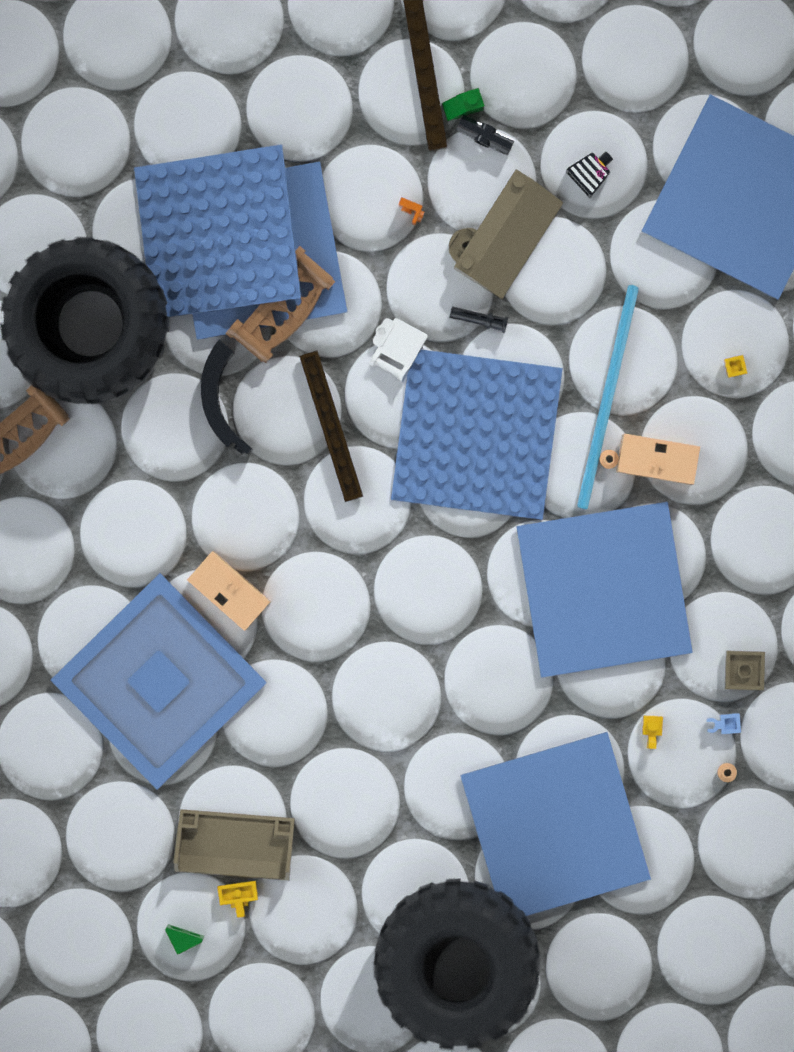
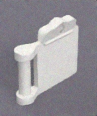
M386 318L376 328L373 344L378 348L369 364L373 367L378 366L403 382L428 336L397 318L393 321ZM381 354L404 365L403 369L400 370L379 359Z

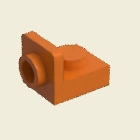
M401 197L398 204L401 207V211L410 215L412 212L415 213L412 220L413 225L416 226L417 221L421 223L425 213L422 211L423 206Z

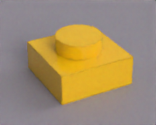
M743 355L724 359L728 378L747 374Z

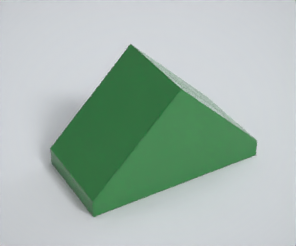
M170 924L165 929L177 955L202 943L204 935Z

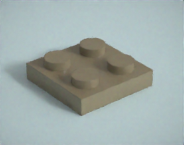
M726 650L725 689L764 690L765 652Z

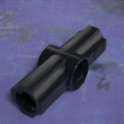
M465 115L461 118L456 131L474 139L479 145L486 148L491 147L507 156L515 142L514 139L498 132L493 126L486 123L481 124Z

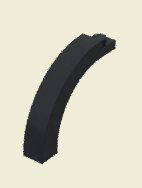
M219 339L209 353L202 372L201 400L203 410L213 432L227 448H230L235 443L234 448L243 455L245 452L249 455L253 448L233 432L226 422L220 407L219 385L221 376L235 352Z

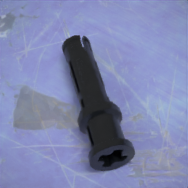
M454 306L451 308L449 317L485 326L487 330L490 328L500 330L504 334L509 319L507 316L503 318L495 316L493 313L482 314Z

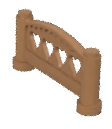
M301 246L296 250L299 281L312 283L314 289L309 291L307 297L301 296V304L296 306V310L290 312L286 301L260 304L244 324L237 319L225 333L228 337L235 338L261 362L267 363L273 355L271 350L298 330L314 309L322 290L325 288L329 290L335 283L333 277L306 255V251ZM272 310L289 314V318L284 320L282 326L279 327L275 324ZM259 325L276 328V333L271 335L269 341L263 339Z
M32 385L26 390L31 397L0 423V453L4 455V460L0 462V474L16 467L29 458L46 441L57 424L63 426L70 420L67 412L55 398L45 395L44 392ZM32 413L46 416L48 422L45 425L42 424L39 430L34 428ZM17 425L32 429L33 435L27 437L25 442H21ZM3 437L17 441L19 444L18 448L13 449L11 454H6L4 451Z

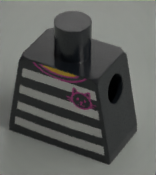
M606 151L599 158L592 152L568 167L566 173L590 199L610 174V170L606 166L613 161V158Z

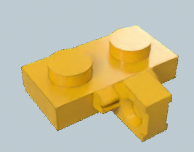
M256 880L217 886L220 905L231 904V908H236L237 918L245 917V906H249V901L258 900Z

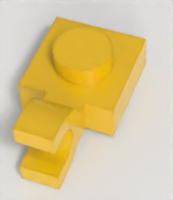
M643 715L642 735H648V749H656V736H662L663 717Z

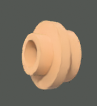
M613 450L603 451L599 458L600 464L606 469L614 468L619 460L618 454ZM608 455L612 456L613 461L611 463H608L606 461V457Z
M723 763L719 766L717 774L723 782H731L736 778L737 770L734 765ZM726 769L731 771L729 776L724 775Z

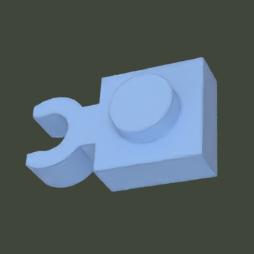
M739 713L719 715L720 720L714 718L706 719L707 722H714V727L707 729L710 733H714L718 729H721V734L741 733Z

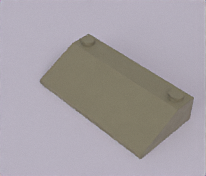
M516 169L456 262L454 270L498 298L503 299L563 205V202L533 179Z
M180 809L174 870L175 872L290 881L295 818Z

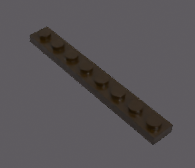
M403 0L428 151L447 149L423 0Z
M318 350L300 355L302 367L344 500L348 502L364 497Z

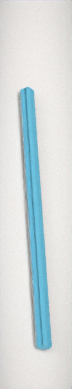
M629 285L626 292L577 507L581 509H587L589 506L639 290L634 285Z

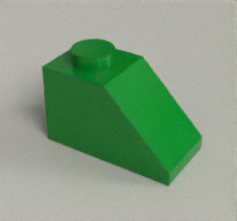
M479 88L460 93L442 103L448 122L461 118L463 115L467 116L483 111L485 107Z

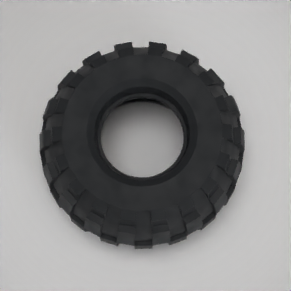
M76 237L74 240L66 241L62 239L48 245L49 248L41 252L36 251L25 260L27 264L20 272L15 271L9 281L11 288L8 296H3L0 311L4 312V320L0 324L2 340L6 341L8 347L7 355L13 366L19 369L22 377L30 385L55 399L75 404L94 405L107 403L108 400L117 397L121 398L132 392L133 388L141 381L145 382L152 374V368L157 360L162 358L166 348L164 342L166 333L169 332L170 318L167 316V300L164 291L160 288L156 276L150 268L136 255L118 244L108 240L94 239L93 237ZM95 291L107 295L117 304L122 315V331L118 341L111 349L100 355L84 356L75 353L67 347L59 332V317L64 305L72 297L82 292Z
M461 878L446 879V882L437 884L431 882L419 887L418 891L412 895L405 896L396 905L390 916H387L381 928L373 962L374 978L378 986L377 992L382 1004L391 1012V1018L400 1028L403 1029L405 1027L411 1031L413 1038L425 1044L427 1041L440 1044V1049L454 1050V1046H467V1050L482 1047L483 1042L491 1039L496 1041L506 1035L508 1029L514 1024H519L528 1012L531 1001L535 999L541 971L537 937L534 935L531 923L525 913L519 910L513 903V900L502 891L497 892L489 888L488 884L474 881V883L461 881ZM451 937L466 938L475 942L484 951L490 965V976L487 985L478 996L466 1001H451L440 998L429 989L423 975V963L429 950L439 941Z

